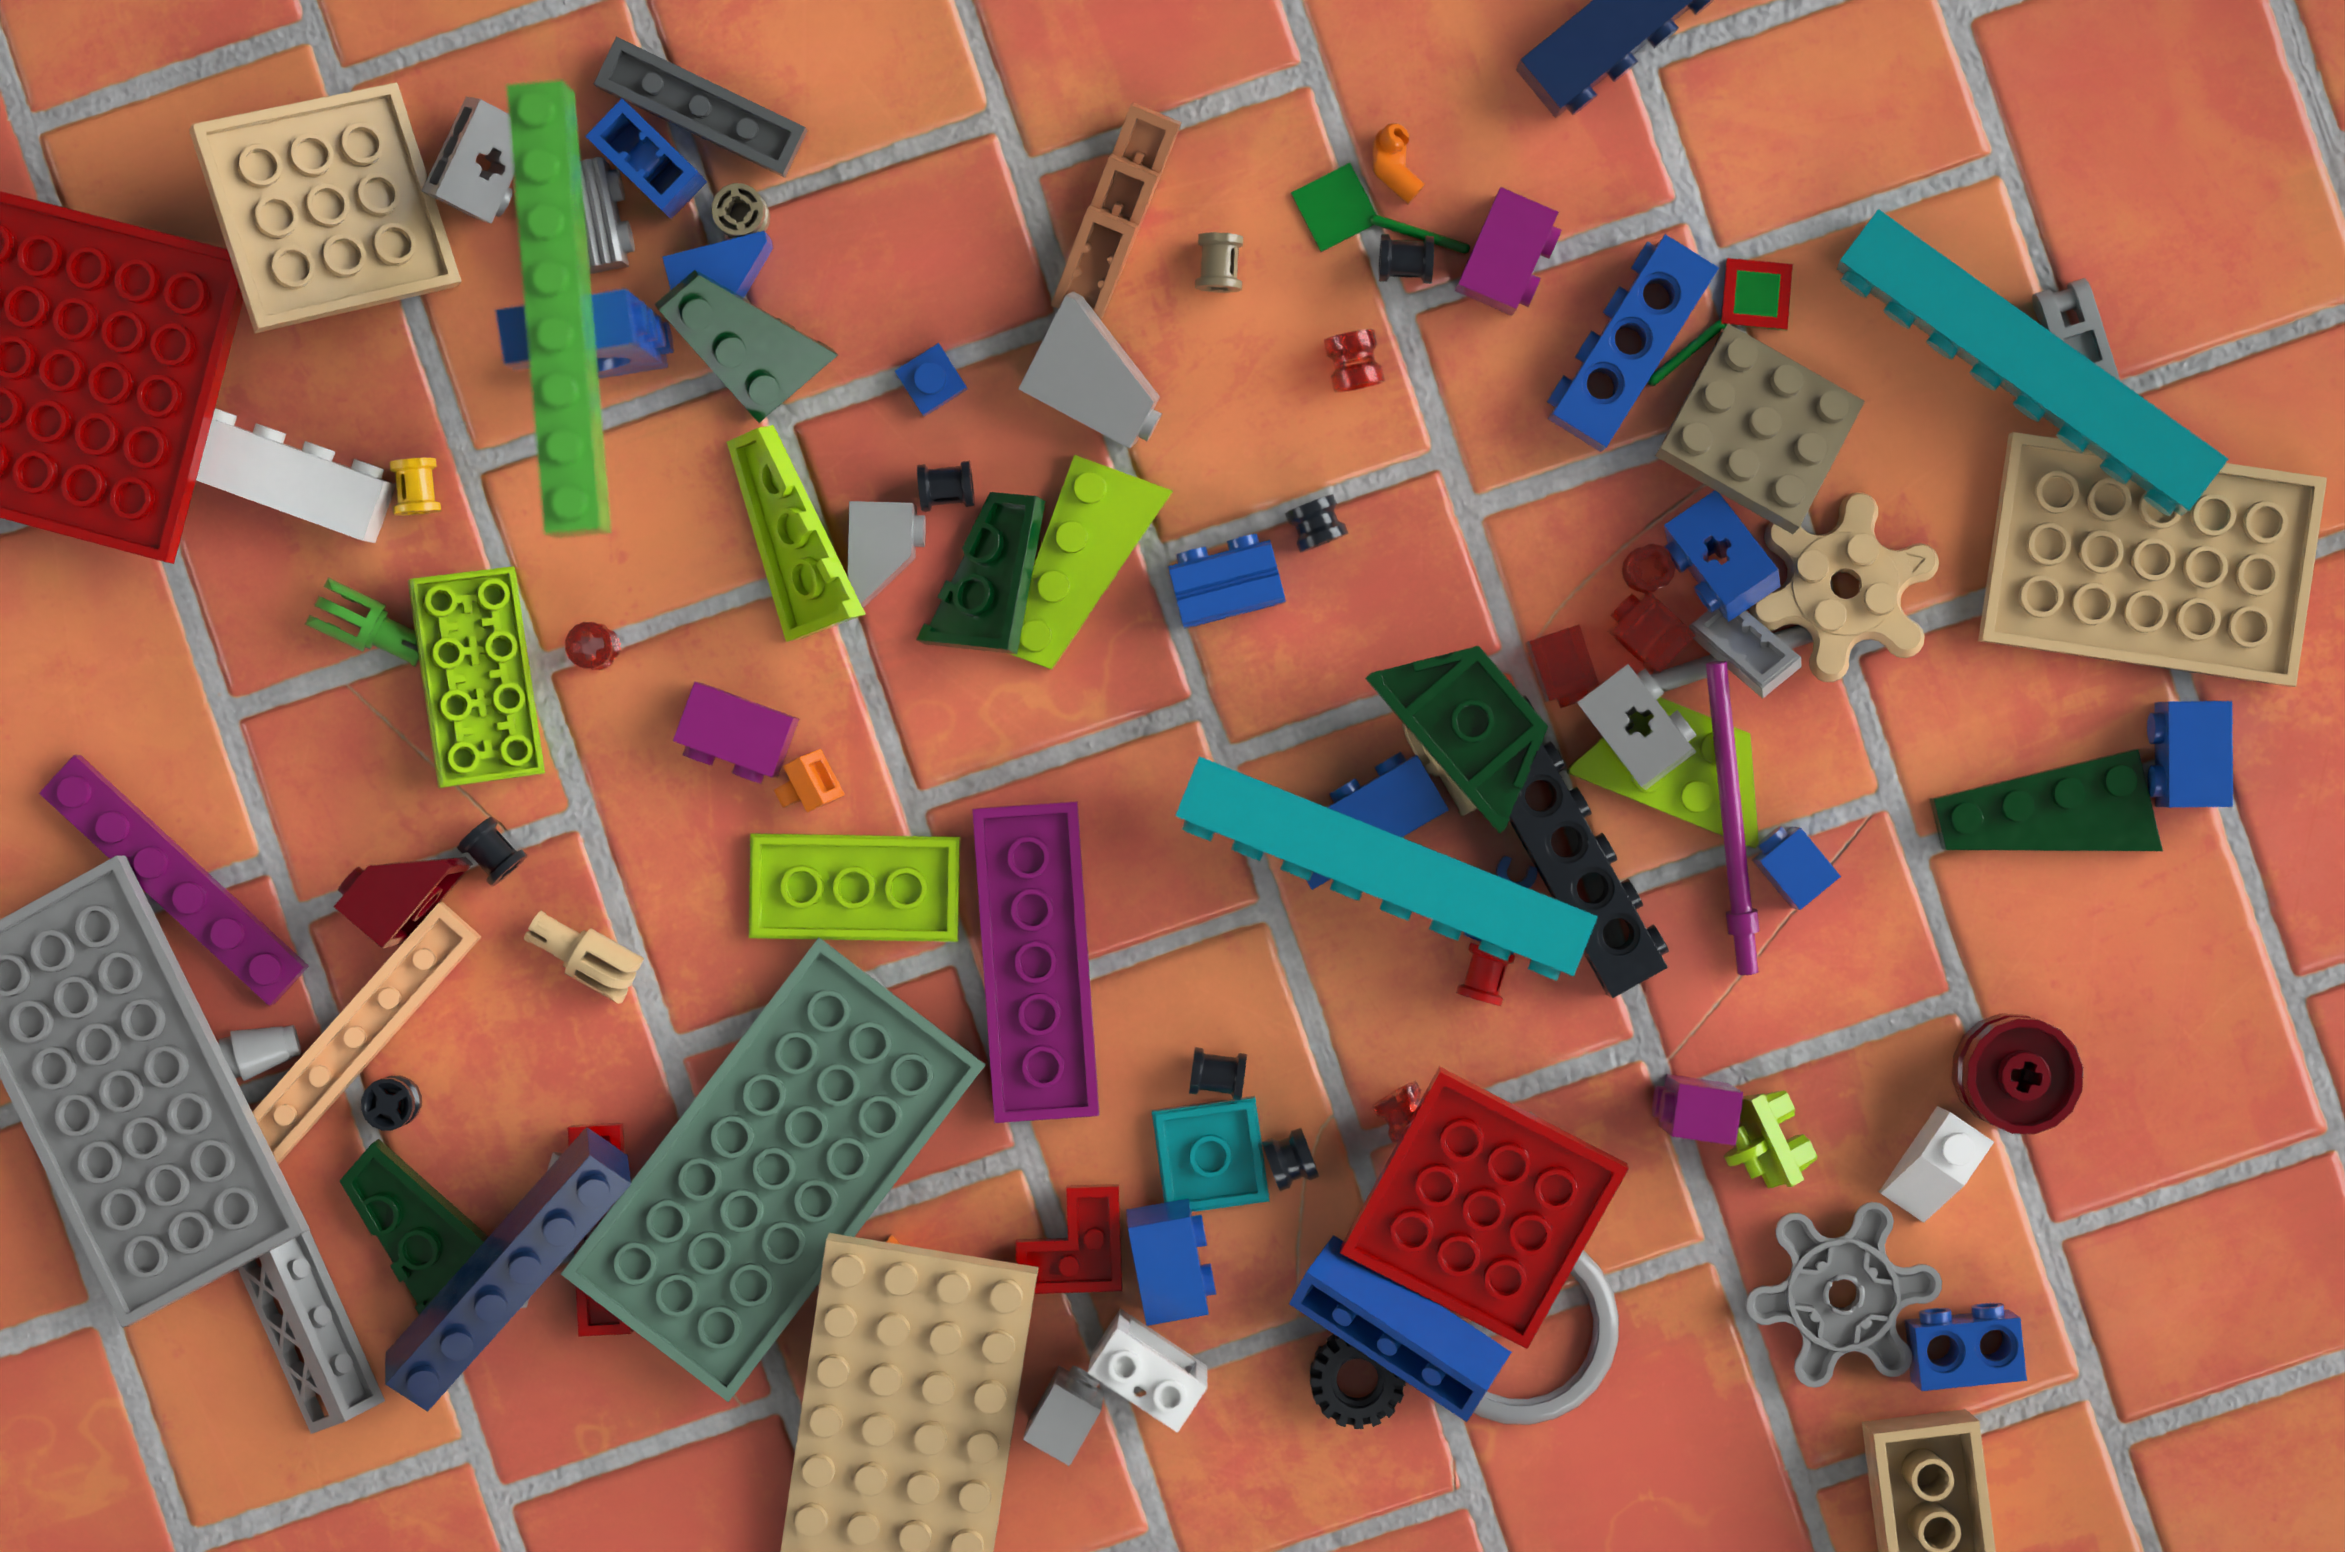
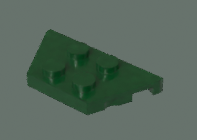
M1479 646L1370 673L1365 680L1498 833L1505 830L1521 789H1523L1531 770L1530 767L1536 752L1539 750L1548 729V725Z

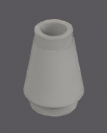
M294 1025L230 1031L229 1037L219 1039V1046L235 1078L242 1077L243 1081L292 1059V1057L302 1055Z

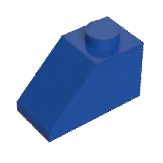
M760 231L663 256L670 289L672 290L692 271L697 270L744 298L772 252L773 244L769 235L765 231Z

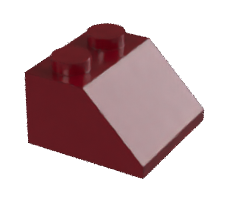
M466 857L370 865L365 870L357 867L339 886L338 891L343 896L333 907L381 948L399 945L410 936L434 907L445 898L473 863Z

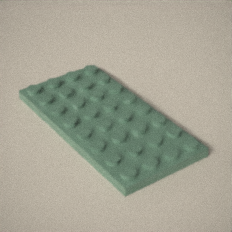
M818 938L632 1180L629 1188L615 1202L562 1271L561 1275L729 1402L820 1283L828 1234L856 1236L986 1064L823 939Z

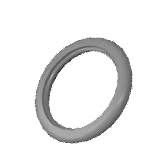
M1584 1250L1570 1274L1580 1283L1589 1300L1593 1317V1336L1587 1357L1577 1373L1563 1386L1546 1395L1534 1398H1506L1487 1391L1473 1412L1474 1414L1502 1424L1532 1425L1556 1419L1579 1407L1598 1389L1612 1365L1618 1345L1619 1314L1613 1290L1603 1271Z

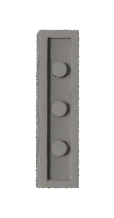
M310 1230L260 1256L262 1268L257 1265L255 1260L238 1268L311 1434L346 1422L385 1401ZM274 1297L280 1303V1306L283 1310V1316L278 1312L275 1306V1303L273 1301ZM295 1345L299 1347L304 1358V1363L299 1360L298 1355L294 1349ZM316 1393L321 1396L329 1415L324 1416L316 1398Z

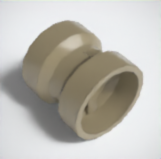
M732 183L723 187L715 195L712 202V216L715 224L729 239L767 231L770 224V211L767 203L754 188L744 183Z

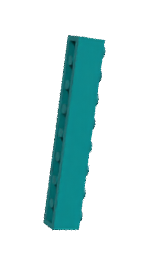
M1878 209L1840 259L1837 270L1844 274L1840 280L1851 291L1863 298H1866L1869 293L1874 295L1887 305L1883 311L1889 318L1904 328L1909 329L1914 324L1927 333L1930 337L1926 342L1936 352L1950 360L1957 355L1973 366L1969 373L1978 382L1993 391L2000 386L2016 397L2013 405L2021 413L2036 422H2039L2044 417L2060 429L2056 436L2067 446L2079 453H2083L2087 448L2104 460L2100 468L2113 479L2122 484H2127L2131 480L2147 491L2143 498L2161 513L2170 516L2175 511L2182 516L2190 511L2229 460Z
M1200 756L1175 815L1185 820L1181 829L1208 841L1212 840L1216 832L1234 840L1231 850L1261 861L1264 852L1281 858L1284 861L1280 869L1308 881H1310L1313 872L1333 879L1330 890L1360 901L1363 892L1383 899L1379 908L1382 911L1409 921L1412 912L1432 919L1429 926L1430 930L1457 941L1462 932L1480 938L1482 940L1478 949L1507 961L1511 952L1531 959L1528 966L1529 970L1554 980H1558L1561 971L1572 976L1575 975L1598 916Z

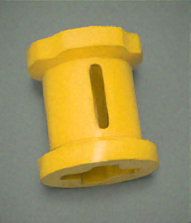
M409 458L390 461V471L395 472L398 504L393 506L394 515L406 516L440 512L441 503L435 501L432 470L436 468V458Z

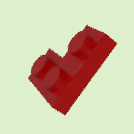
M1119 1184L1067 1186L1068 1238L1017 1239L1016 1264L1039 1267L1034 1294L1122 1291Z

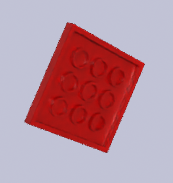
M1439 1066L1341 1244L1340 1254L1528 1349L1628 1172L1629 1167L1626 1162Z

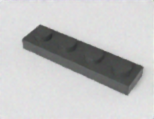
M617 36L594 82L597 88L620 99L623 98L626 102L784 178L808 131L806 127Z

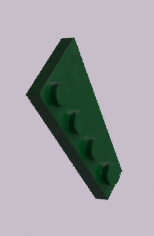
M2138 749L1930 798L1943 850L2163 851Z

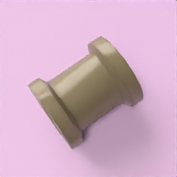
M1216 232L1199 234L1198 245L1202 246L1201 277L1195 280V288L1201 291L1222 293L1241 291L1242 281L1237 279L1239 248L1243 247V236Z

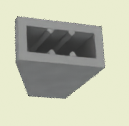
M1074 291L1065 295L1018 389L1129 449L1137 443L1139 438L1148 441L1162 413L1154 410L1160 396L1083 296Z

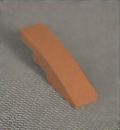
M1134 102L1130 105L1114 150L1107 160L1091 205L1087 208L1051 306L1059 309L1065 295L1074 291L1083 296L1100 320H1102L1182 122Z

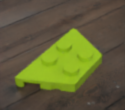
M1662 697L1656 699L1668 716L1678 710L1697 736L1689 741L1696 753L1647 790L1640 786L1604 737H1601L1593 747L1579 759H1576L1567 770V773L1723 836L1711 717ZM1637 711L1630 716L1634 723L1633 728L1629 730L1630 735L1638 731L1646 737L1653 732L1648 724L1654 718L1653 714L1644 717ZM1734 727L1745 844L1750 848L1756 849L1759 838L1751 734Z

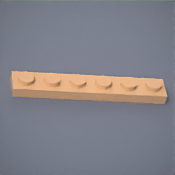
M443 902L438 903L253 1110L252 1113L278 1165L480 940L481 936Z

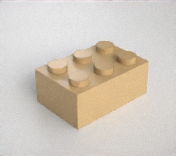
M1966 1409L1862 1422L1878 1552H1996L1980 1422Z

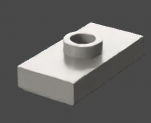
M1719 609L1712 613L1707 611L1689 625L1690 637L1718 661H1727V668L1762 699L1802 667L1801 656L1747 611H1744L1730 622L1725 619Z

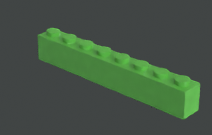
M563 80L509 84L506 86L544 534L555 538L610 534L611 521L575 93Z

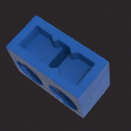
M2002 1303L1976 1304L1971 1306L1972 1313L1952 1315L1949 1308H1931L1919 1311L1920 1318L1905 1320L1907 1345L1912 1352V1362L1910 1365L1911 1382L1919 1390L1929 1391L2027 1381L2021 1317L2009 1309L2004 1310ZM1991 1330H2000L2002 1334L2000 1348L1992 1354H1982L1980 1341L1984 1334ZM1947 1335L1950 1340L1948 1353L1940 1359H1929L1927 1348L1930 1341L1936 1336Z

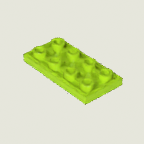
M515 566L409 579L408 586L438 788L544 774L545 768Z

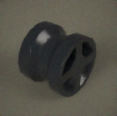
M1333 494L1316 499L1285 513L1288 523L1296 526L1299 534L1297 546L1300 553L1348 534L1345 523L1338 521L1334 512L1337 503Z
M391 1075L373 1082L364 1091L361 1098V1111L365 1120L372 1127L381 1131H392L411 1123L418 1116L422 1106V1095L418 1086L411 1079L402 1075ZM400 1101H401V1106H400L399 1110L401 1111V1114H400L399 1111L397 1110L398 1107H399V1102H400Z
M1302 1128L1291 1131L1289 1137L1281 1141L1271 1138L1262 1142L1280 1191L1290 1188L1292 1182L1303 1177L1312 1180L1319 1177Z

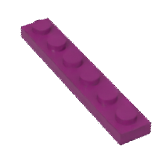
M73 755L39 792L45 800L109 859L117 855L126 856L141 888L267 1005H274L309 967L307 963L81 755Z

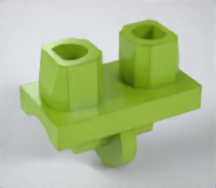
M1785 1090L1743 1096L1736 1147L1724 1155L1728 1166L1744 1163L1751 1179L1762 1175L1767 1188H1774L1785 1184L1787 1187H1792L1805 1180L1801 1172L1817 1160L1818 1157L1811 1141L1804 1134L1795 1135L1786 1140L1779 1124L1795 1116V1107Z

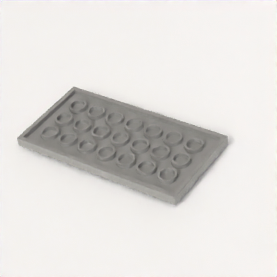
M117 855L0 919V1079L121 1327H128L309 1231L310 1228L229 1064L223 1056L209 1023L127 857Z

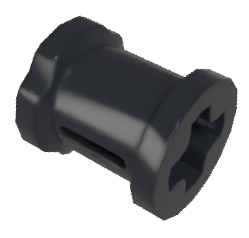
M1381 234L1379 282H1387L1389 277L1421 278L1425 284L1432 283L1434 236H1425L1423 241L1391 240L1389 234Z
M962 461L960 466L936 469H928L925 464L917 465L918 490L922 512L931 511L932 506L955 503H964L966 507L975 505L970 461Z
M489 817L474 828L457 846V849L462 854L468 852L489 875L486 881L491 887L505 879L527 858V854L523 850L516 851L496 829L498 822L493 817Z
M1195 1047L1189 1094L1197 1095L1200 1090L1228 1093L1232 1095L1233 1100H1241L1247 1054L1239 1053L1236 1058L1205 1054L1203 1048Z

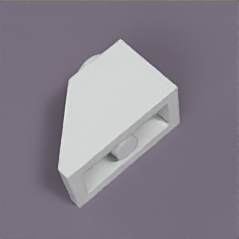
M1937 1106L1879 1193L1924 1223L1965 1186L1994 1141L1951 1112Z

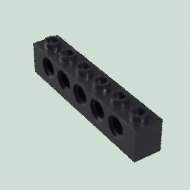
M1524 695V696H1523L1524 699H1525V700L1531 705V707L1533 708V706H1532V704L1530 703V701L1528 700V698ZM1551 741L1544 745L1541 743L1531 764V770L1523 789H1521L1513 807L1509 822L1533 865L1537 868V872L1551 897L1598 916L1583 954L1606 995L1615 998L1668 968L1662 955L1668 953L1669 949L1654 924L1647 928L1643 924L1636 911L1643 906V903L1630 880L1627 878L1620 882L1610 864L1618 859L1603 833L1594 836L1585 818L1592 813L1583 795L1577 787L1569 791L1559 772L1566 769V766L1556 747ZM1537 780L1546 782L1551 787L1553 793L1550 805L1541 811H1535L1530 808L1525 799L1527 787ZM1569 826L1578 836V846L1572 854L1561 857L1552 849L1551 838L1558 828ZM1595 872L1603 880V893L1593 902H1584L1578 895L1577 883L1584 874ZM1622 918L1629 927V937L1622 946L1611 948L1603 939V929L1610 920Z

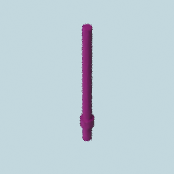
M1715 661L1706 663L1731 906V910L1726 912L1728 934L1734 936L1737 974L1752 975L1758 973L1755 933L1760 931L1758 910L1752 908L1727 661Z

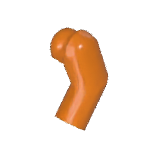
M1391 123L1378 131L1373 141V171L1383 183L1409 204L1423 189L1425 184L1405 167L1406 144L1409 142L1408 131L1400 124Z

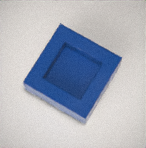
M939 343L895 370L924 417L968 390Z

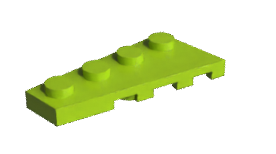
M774 425L756 428L727 441L786 642L805 638L865 615L860 601Z
M1074 455L1034 563L1018 653L1010 655L1053 670L1097 602L1108 589L1133 549L1138 545L1152 521L1173 493L1172 490Z

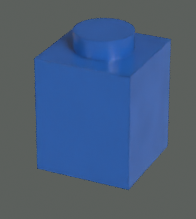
M1782 826L1777 827L1758 843L1757 846L1762 852L1752 859L1789 906L1797 910L1804 908L1841 877L1801 827H1791L1787 831Z

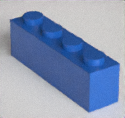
M1333 1235L1306 1271L1289 1305L1467 1422L1512 1352L1438 1303L1340 1254V1247L1343 1241Z

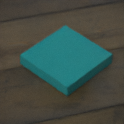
M1255 1096L1244 1097L1241 1100L1229 1099L1152 1110L1164 1203L1189 1198L1191 1212L1270 1201Z

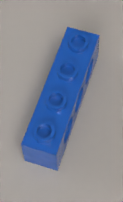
M1666 234L1656 246L1647 241L1631 266L1632 270L1639 273L1628 291L1619 286L1603 311L1611 319L1601 335L1591 331L1577 352L1575 358L1583 363L1574 378L1571 380L1563 375L1547 400V403L1555 407L1548 417L1550 421L1600 452L1607 448L1719 269L1716 265ZM1649 284L1663 286L1669 294L1668 307L1657 310L1648 306L1643 297L1644 287ZM1630 328L1639 334L1642 342L1639 353L1625 354L1618 349L1615 343L1617 330ZM1601 372L1611 378L1614 391L1610 398L1598 399L1590 394L1587 388V379L1590 374Z

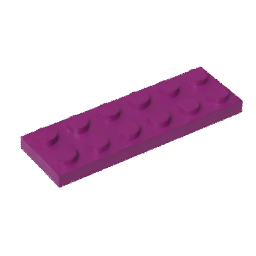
M1078 801L972 809L994 1123L1099 1116Z

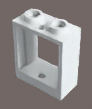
M1121 1308L1091 1353L1088 1374L1177 1433L1207 1389V1365ZM1138 1386L1146 1391V1394L1138 1397L1134 1394V1388Z

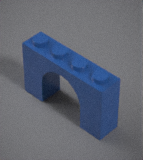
M627 289L591 294L599 379L668 368L666 354L674 352L673 338L668 322H662L660 315L656 314L652 308L645 305L643 301H640ZM525 305L495 310L504 365L513 370L530 368Z

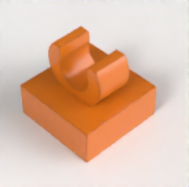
M821 749L800 756L785 764L783 768L790 781L774 789L782 808L801 801L807 813L845 795Z

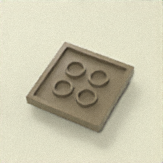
M1727 324L1655 456L1789 533L1794 534L1801 526L1865 401L1734 326Z

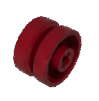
M2000 1013L1977 1022L1962 1036L1953 1055L1952 1081L1959 1100L1975 1117L2011 1134L2035 1135L2056 1127L2073 1112L2083 1090L2084 1068L2076 1046L2060 1029L2026 1015ZM2013 1068L2022 1070L2021 1076L2016 1081L2011 1079Z

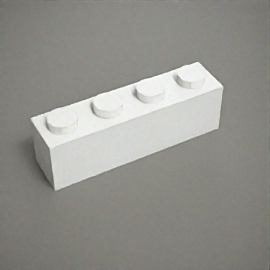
M215 408L196 481L353 538L376 543L396 484L381 479L384 469L357 459L353 460L351 468L332 461L335 455L333 450L307 441L304 442L303 448L300 450L283 443L286 433L258 423L255 424L253 432L234 426L237 419L236 415Z

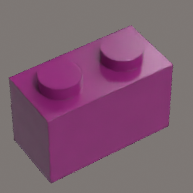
M1500 187L1455 291L1511 316L1517 310L1519 304L1529 307L1541 280L1540 277L1532 274L1540 255L1548 259L1550 258L1562 231L1553 226L1559 212Z
M694 682L673 741L686 746L683 755L708 765H713L715 757L735 764L732 771L733 774L761 784L764 775L771 778L779 776L799 718L707 684Z
M1666 1074L1664 1086L1657 1085L1655 1088L1652 1116L1659 1117L1658 1126L1672 1137L1736 1146L1743 1092L1725 1082Z

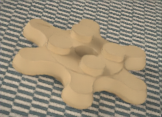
M1852 493L1842 500L1839 507L1837 525L1826 534H1811L1801 526L1794 534H1791L1772 522L1768 524L1764 532L1766 546L1786 564L1787 579L1779 589H1776L1750 607L1749 613L1770 631L1789 624L1800 625L1807 629L1814 643L1809 659V667L1812 674L1823 682H1835L1846 674L1849 667L1851 649L1862 640L1871 639L1879 641L1891 654L1900 658L1913 657L1924 645L1925 636L1923 629L1918 623L1909 619L1904 614L1901 608V595L1909 585L1925 582L1934 576L1939 566L1938 555L1934 549L1922 543L1912 544L1900 550H1891L1882 546L1876 539L1874 532L1875 522L1878 517V506L1876 501L1865 493ZM1840 571L1841 573H1849L1856 580H1859V593L1849 599H1843L1835 595L1831 589L1830 581L1836 573Z

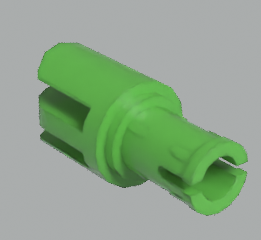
M329 577L327 578L323 587L351 602L370 609L365 618L319 596L314 606L361 628L358 636L351 635L339 627L309 615L305 625L362 652L366 648L371 649L374 645L411 663L410 665H417L419 661L418 652L403 645V642L407 641L417 646L415 630L388 618L389 612L385 611V604Z

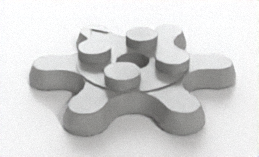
M1869 1202L1860 1206L1854 1215L1850 1230L1837 1238H1827L1821 1235L1815 1229L1812 1221L1803 1214L1789 1213L1783 1216L1777 1223L1775 1233L1778 1243L1791 1257V1273L1785 1281L1778 1285H1762L1754 1288L1746 1299L1747 1313L1754 1322L1760 1325L1787 1322L1799 1329L1803 1345L1795 1359L1794 1371L1799 1381L1808 1387L1816 1388L1828 1383L1833 1376L1837 1360L1842 1355L1851 1351L1866 1354L1872 1360L1876 1369L1883 1375L1896 1377L1904 1374L1910 1368L1912 1352L1897 1333L1895 1325L1897 1316L1908 1305L1932 1302L1939 1296L1942 1290L1940 1274L1933 1267L1926 1264L1899 1267L1889 1261L1885 1253V1243L1892 1231L1894 1221L1890 1210L1881 1203ZM1844 1279L1850 1280L1856 1287L1854 1301L1850 1305L1841 1308L1831 1305L1829 1290L1833 1285L1832 1283Z

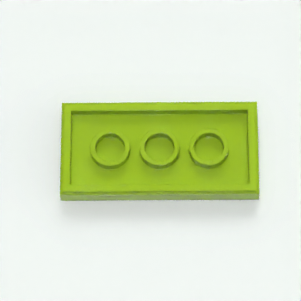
M751 833L749 938L958 942L961 837Z

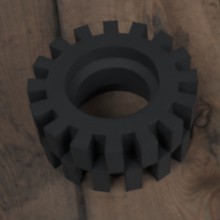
M1333 1334L1326 1339L1327 1343L1323 1347L1319 1346L1315 1352L1314 1362H1311L1310 1384L1316 1404L1322 1409V1413L1328 1419L1330 1417L1335 1419L1337 1425L1346 1427V1424L1354 1425V1429H1364L1363 1425L1371 1423L1373 1427L1381 1424L1380 1419L1386 1415L1390 1418L1395 1412L1394 1407L1396 1404H1401L1404 1396L1403 1387L1406 1386V1382L1338 1336L1335 1337ZM1349 1360H1366L1377 1370V1385L1365 1397L1353 1398L1347 1396L1338 1387V1371Z

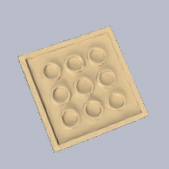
M397 82L195 123L189 129L254 333L454 288L461 283L459 271L434 197L422 192L428 176Z

